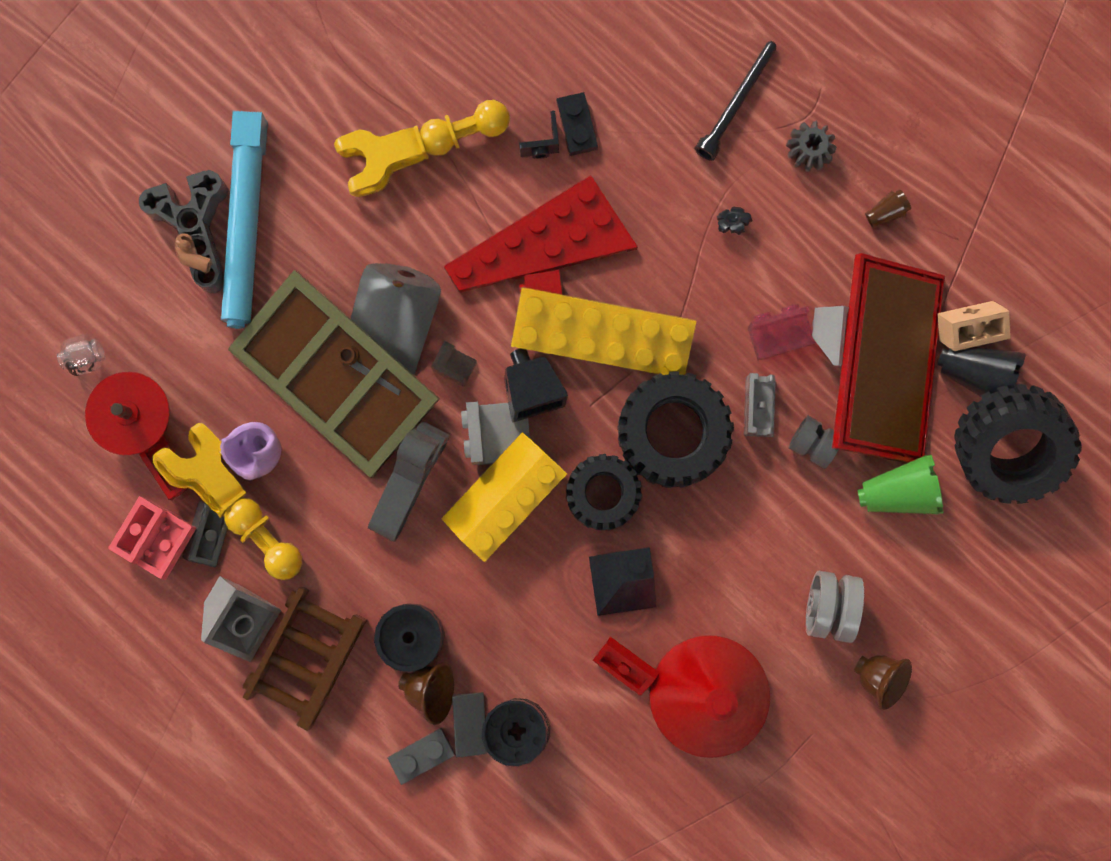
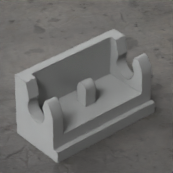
M750 373L746 377L744 436L774 437L775 375L759 376L758 373Z

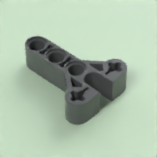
M211 170L186 176L191 191V200L184 206L178 205L175 192L167 183L143 191L139 197V206L150 218L155 221H165L177 229L179 235L184 233L190 235L196 248L203 244L206 245V251L201 256L212 259V266L209 272H215V277L210 283H203L206 273L190 268L194 282L206 292L217 293L220 291L224 284V272L210 230V224L218 204L227 197L228 188L225 182L216 172ZM215 183V184L213 185V190H212V191H208V190L211 189L210 184ZM191 218H198L196 226L188 229L186 226L187 222Z
M426 422L420 423L416 430L412 429L407 433L398 449L393 473L371 517L368 529L393 542L397 540L428 475L448 443L449 434Z

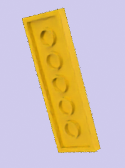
M522 287L511 347L668 375L670 372L679 371L680 375H685L697 321Z

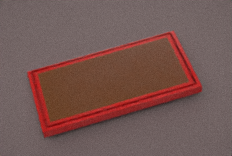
M863 253L855 255L832 443L833 449L903 463H909L925 456L939 335L937 313H941L945 275Z

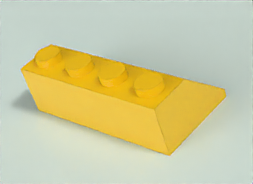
M522 432L441 519L468 548L485 562L567 473Z

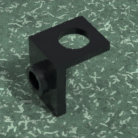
M551 111L553 139L519 143L520 157L532 156L534 159H543L549 157V154L559 153L555 111Z

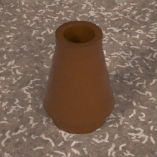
M899 189L896 192L891 191L870 211L866 212L865 216L870 225L875 228L878 225L906 216V212L912 208L903 191Z

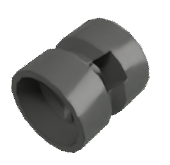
M809 415L804 418L788 446L790 450L801 456L810 455V461L823 469L828 467L838 452V449L832 448L834 430L831 428L824 430L822 423Z

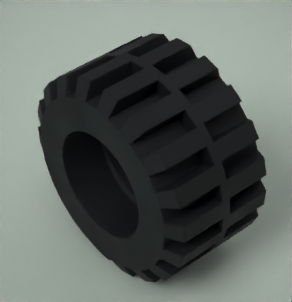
M599 454V456L588 457L587 460L580 462L569 477L566 499L570 511H572L578 521L588 528L602 531L622 526L637 512L642 498V485L637 477V472L629 466L627 461H622L615 455L606 456V454ZM597 476H610L621 487V499L610 510H598L587 500V485Z

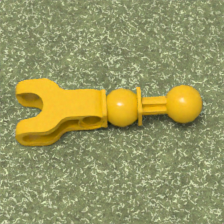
M485 100L478 105L473 116L451 123L449 115H446V121L430 119L423 124L420 130L418 126H414L413 128H406L379 137L369 131L360 129L337 138L334 147L339 155L345 158L352 156H363L366 158L364 170L348 181L350 195L361 197L383 190L395 171L429 159L428 154L434 156L444 155L451 150L453 145L458 149L460 147L457 140L478 132L488 137L501 135L506 131L510 122V113L507 107L496 100Z
M197 423L190 428L188 440L196 452L195 457L189 459L181 458L168 448L161 449L153 455L154 466L171 486L194 490L220 518L224 516L225 523L230 531L236 535H242L240 539L242 543L249 538L252 539L265 554L264 565L270 576L279 580H287L298 574L302 566V555L299 549L291 543H279L264 527L269 517L266 515L262 518V510L259 504L252 499L244 498L247 494L246 491L242 489L239 482L221 462V441L203 423Z

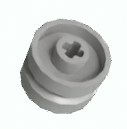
M817 571L810 587L806 610V632L808 636L826 638L831 631L834 640L853 643L859 631L864 605V582L862 578L844 575L838 582L835 573Z

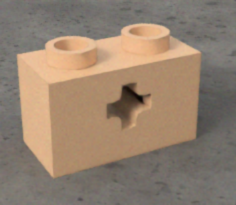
M994 301L937 313L939 341L953 351L1011 339L1009 310Z

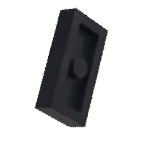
M585 93L556 98L569 155L573 156L598 150Z

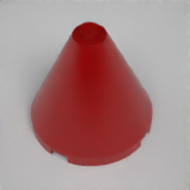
M714 635L695 636L673 646L658 662L655 669L659 674L649 686L650 709L658 728L674 746L694 756L717 758L741 750L758 735L769 712L770 688L763 667L756 657L744 646L725 637Z

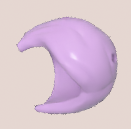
M249 422L235 428L226 438L222 439L220 445L222 458L225 462L229 464L230 468L238 476L248 480L260 478L271 472L281 456V444L276 433L269 426L261 422Z

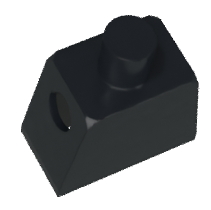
M522 348L511 352L510 356L514 365L505 369L504 383L512 423L565 407L568 398L567 391L547 358L539 357L531 360L527 349Z

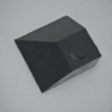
M650 547L589 557L597 616L656 607Z

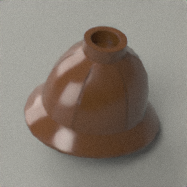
M862 656L857 662L854 672L860 675V682L863 688L877 699L879 708L886 710L897 703L905 692L911 678L912 665L909 659L898 661L887 656H873L869 659Z
M443 662L434 667L426 666L411 673L405 672L401 676L398 687L404 691L405 698L410 705L423 712L425 719L429 723L438 725L443 722L451 709L452 696L454 695V678L451 667Z

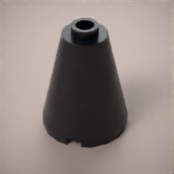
M978 347L958 351L943 348L937 365L942 366V374L981 397V395L988 391L990 394L997 392L998 387L1007 385L1008 389L1014 388L1026 354L1016 351Z

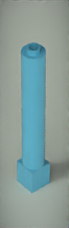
M233 111L230 145L233 148L221 321L227 322V327L235 329L245 328V324L251 322L262 156L266 155L268 121L262 112Z

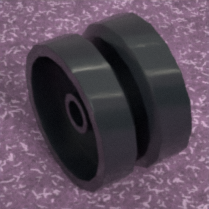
M408 603L391 608L381 617L375 628L374 643L378 655L386 665L397 671L412 672L426 667L438 657L444 644L445 632L441 620L433 610L421 604ZM406 632L414 634L413 642L406 643L407 638L403 637Z

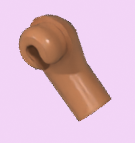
M185 233L176 237L175 250L181 264L208 273L212 266V259L198 255L190 235Z

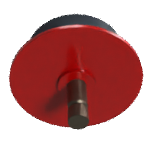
M120 372L102 380L91 392L85 408V422L93 440L103 449L118 455H135L153 447L165 433L170 417L169 402L160 385L150 377L136 372Z

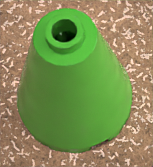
M932 455L923 456L862 482L863 489H857L861 507L867 506L868 512L943 514L941 490L938 476L933 470L935 464Z

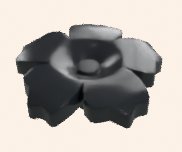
M732 207L731 210L726 209L717 216L718 230L723 234L730 230L731 233L740 235L742 232H745L744 226H748L753 221L751 214L746 213L741 207Z

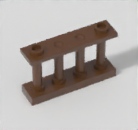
M302 587L298 588L297 592L293 590L285 603V607L288 610L256 672H250L243 684V689L246 691L242 698L250 700L258 692L297 712L296 716L300 717L297 726L308 731L313 728L367 619L358 614L352 615L351 619L347 617L343 619L305 600L309 590ZM299 610L339 630L338 634L342 635L338 645L330 647L291 627ZM285 637L325 657L324 661L328 662L324 672L316 674L277 654ZM273 665L310 684V688L314 690L310 700L304 699V701H301L264 682L263 680L270 666Z

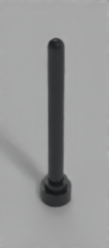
M769 41L766 43L711 133L700 138L694 148L699 156L709 161H713L720 151L719 146L721 143L719 140L777 48L775 42Z

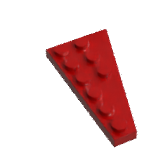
M590 175L444 266V269L459 293L494 285V283L509 279L522 278L528 274L547 272L599 257L605 258L612 256V254L637 250L638 246Z

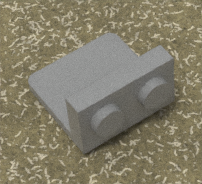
M467 402V410L461 411L463 429L468 428L469 440H464L465 458H471L472 465L493 464L522 432L530 438L528 418L512 423L508 403L479 405L478 402Z

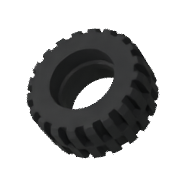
M679 371L670 372L668 375L658 374L649 381H644L638 385L637 389L626 400L618 421L619 447L622 449L625 461L635 469L638 476L640 474L647 482L656 483L666 488L687 487L707 478L726 459V454L731 449L733 442L731 434L734 432V422L730 420L732 413L729 405L725 406L722 400L724 396L719 390L717 392L710 387L712 384L706 379L703 381L698 380L696 375L691 373L680 375ZM668 403L686 405L700 418L703 428L702 439L697 449L691 454L681 458H670L657 452L650 444L647 435L648 420L651 414L662 405Z
M1015 384L1014 388L1008 389L1006 385L998 387V391L990 394L988 391L981 395L982 400L978 403L973 401L967 407L969 413L961 415L958 421L960 428H957L954 434L956 442L954 445L955 451L971 486L977 492H982L984 497L995 500L997 497L999 502L1011 504V501H1016L1017 504L1028 503V499L1035 498L1037 501L1045 498L1044 494L1049 491L1052 493L1060 488L1059 484L1062 481L1067 482L1072 476L1071 468L1076 469L1080 460L1078 454L1082 451L1078 428L1063 403L1059 402L1058 398L1051 392L1045 393L1043 388L1031 386L1028 389L1025 384ZM1021 429H1034L1042 432L1038 444L1023 456L1013 459H1000L991 456L996 443L1011 432Z

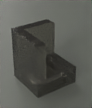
M444 341L431 368L433 372L465 387L477 361L456 350L454 345Z

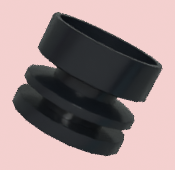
M514 698L498 704L487 714L482 725V740L486 751L495 761L505 766L519 767L530 763L545 749L550 738V723L547 714L537 703L529 699ZM516 722L519 723L520 727H525L526 732L521 734V739L518 738L517 734L511 733V729L516 726Z

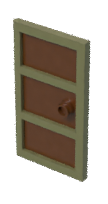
M296 270L289 275L228 349L369 478L377 475L379 469L401 445L407 433L415 429L440 400L434 392ZM359 362L368 368L370 372L365 376L352 368L351 365ZM381 377L401 390L399 396L377 383V380Z

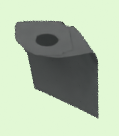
M385 263L368 264L360 279L351 319L415 375L439 302L440 285L430 276L407 266ZM397 271L410 272L416 277H405ZM393 281H400L404 285L400 288L393 285Z

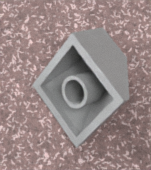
M849 307L815 308L812 322V337L832 364L842 367Z
M220 576L204 602L201 640L208 645L251 662L281 609L243 586Z

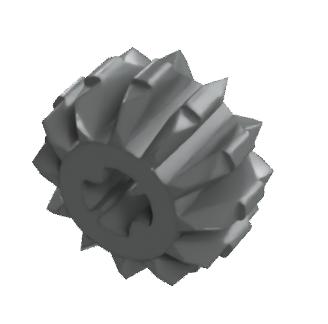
M813 121L811 127L804 122L801 123L799 130H792L790 134L792 139L787 141L786 146L792 149L788 153V158H797L794 164L795 168L803 163L805 164L806 172H809L812 166L819 171L823 168V163L829 164L832 161L831 154L835 153L837 146L831 144L835 140V135H826L828 125L818 129L817 121ZM807 143H811L810 146L814 144L816 146V149L812 150L813 147L809 149L806 146Z

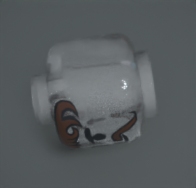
M83 334L64 340L61 344L60 352L57 353V360L63 370L67 369L73 376H80L100 369L102 361L105 360V352L98 338L94 339L89 334Z

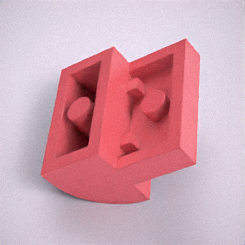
M139 496L108 549L127 561L139 565L158 578L166 580L197 528L163 506Z

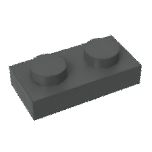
M441 727L388 756L387 759L402 785L455 756V752Z

